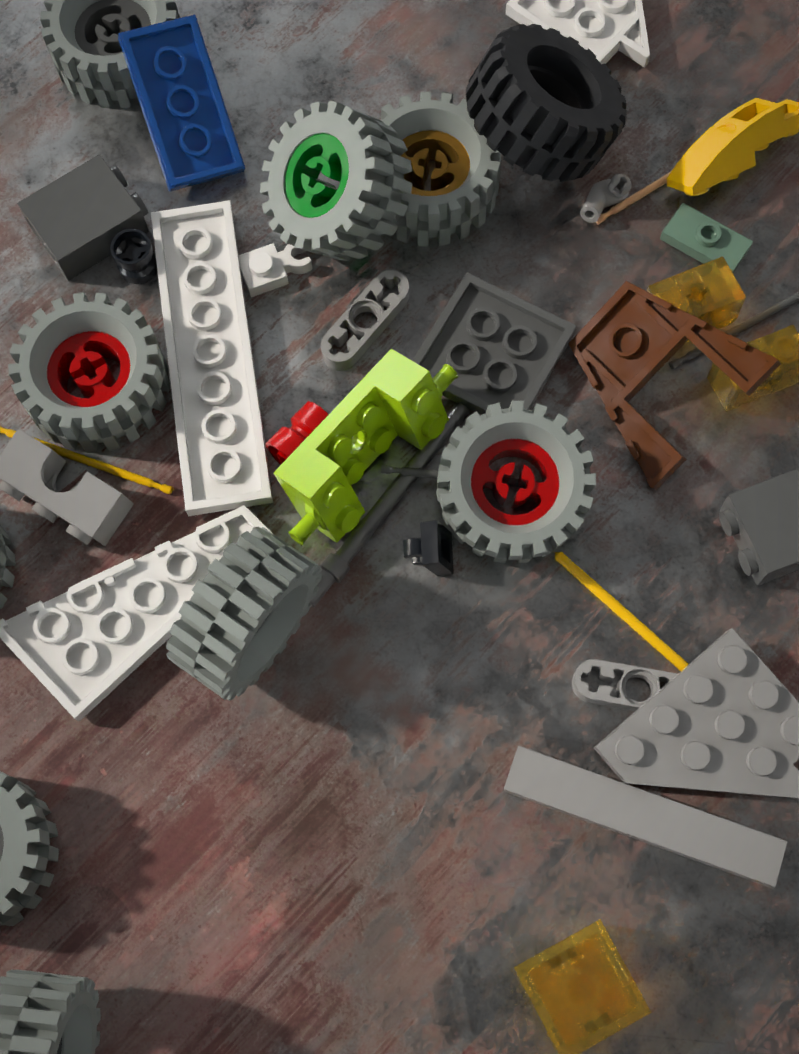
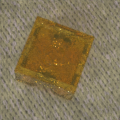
M601 919L511 968L555 1054H580L652 1013Z

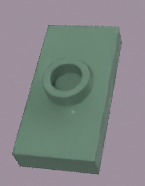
M682 203L660 237V240L728 278H731L753 243L752 240L685 203Z

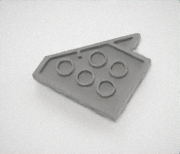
M733 628L727 630L594 747L596 752L625 784L799 798V770L794 766V763L799 759V702Z

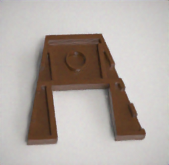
M626 281L568 344L591 385L597 390L605 404V409L611 420L615 422L625 439V444L631 455L644 472L647 483L651 488L657 490L687 459L629 401L670 358L690 340L749 396L781 363L775 357L750 346L748 343L709 325L698 317L692 316L667 301Z

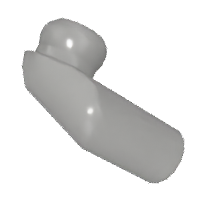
M618 173L611 179L595 183L580 211L582 219L589 223L596 222L604 208L624 201L632 186L629 177Z

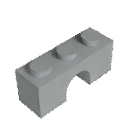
M18 428L0 454V479L2 480L0 489L19 502L26 495L36 502L31 509L52 523L55 522L57 517L65 520L70 524L66 532L86 545L93 538L106 546L134 503L121 492L89 472L85 473L81 481L73 489L66 492H57L56 478L67 461L54 450Z

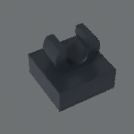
M438 520L420 522L421 538L403 540L404 558H412V564H422L436 576L454 574L452 532Z

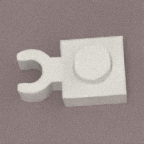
M274 243L238 255L241 274L250 296L254 297L288 285L287 274L290 272L305 274L311 271L313 267L310 257L301 260L294 259L296 255L306 251L287 244L283 251L277 252Z

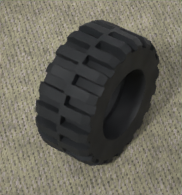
M519 24L503 30L497 35L468 80L466 102L469 117L474 119V127L478 134L484 135L487 139L486 144L494 152L496 150L504 156L503 160L512 166L516 164L523 168L522 172L531 176L541 175L542 180L547 181L559 179L560 182H566L582 178L594 169L621 134L626 124L627 103L625 96L621 95L622 88L618 80L611 77V70L606 64H601L596 59L597 55L590 49L586 50L578 44L579 41L570 36L567 38L561 35L560 31L553 28L546 30L538 24L528 26Z

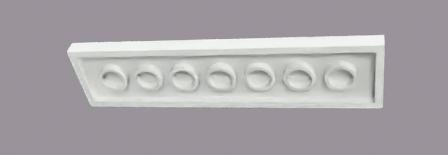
M228 200L151 212L185 511L188 516L237 509L243 505L250 507L273 503L231 202Z

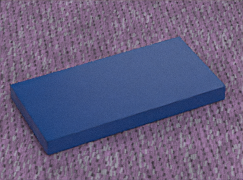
M196 15L118 33V40L169 192L244 172L245 165Z

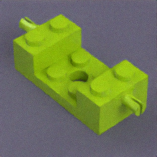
M390 349L278 467L273 474L302 518L288 532L293 540L303 545L311 534L318 529L338 543L347 532L352 531L357 526L365 510L351 485L361 479L364 471L380 454L389 449L392 441L397 436L422 450L431 439L437 438L442 433L445 424L449 421L442 404V393L458 378L454 368L444 364L442 369L432 378L429 370Z

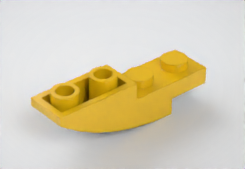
M754 98L737 107L717 121L692 144L666 178L667 186L682 191L688 196H698L705 194L710 187L722 181L738 178L741 172L756 166L755 151L764 150L769 146V143L782 137L796 135L799 132V102L786 99L775 103Z

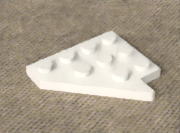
M510 0L506 4V15L519 24H525L526 26L538 24L546 30L549 28L558 30L561 35L567 38L570 36L579 41L578 44L584 49H590L597 55L596 59L601 64H606L620 51L645 68L648 65L650 49L642 0Z

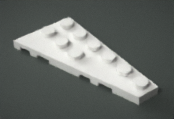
M243 505L196 527L195 532L172 543L166 541L154 547L155 551L136 560L130 558L68 587L67 592L44 603L42 601L36 602L26 607L27 611L8 620L0 619V638L74 719L79 722L172 636L170 633L172 625L182 616L178 613L184 601L191 599L194 594L192 591L198 580L203 581L209 573L207 568L215 558L219 561L223 557L224 549L231 542L237 544L239 536L244 532L248 531L251 533L252 529L258 526L260 528L264 527L268 531L270 530Z

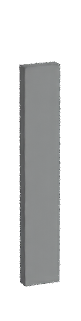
M518 746L503 792L766 887H776L788 842L783 839Z

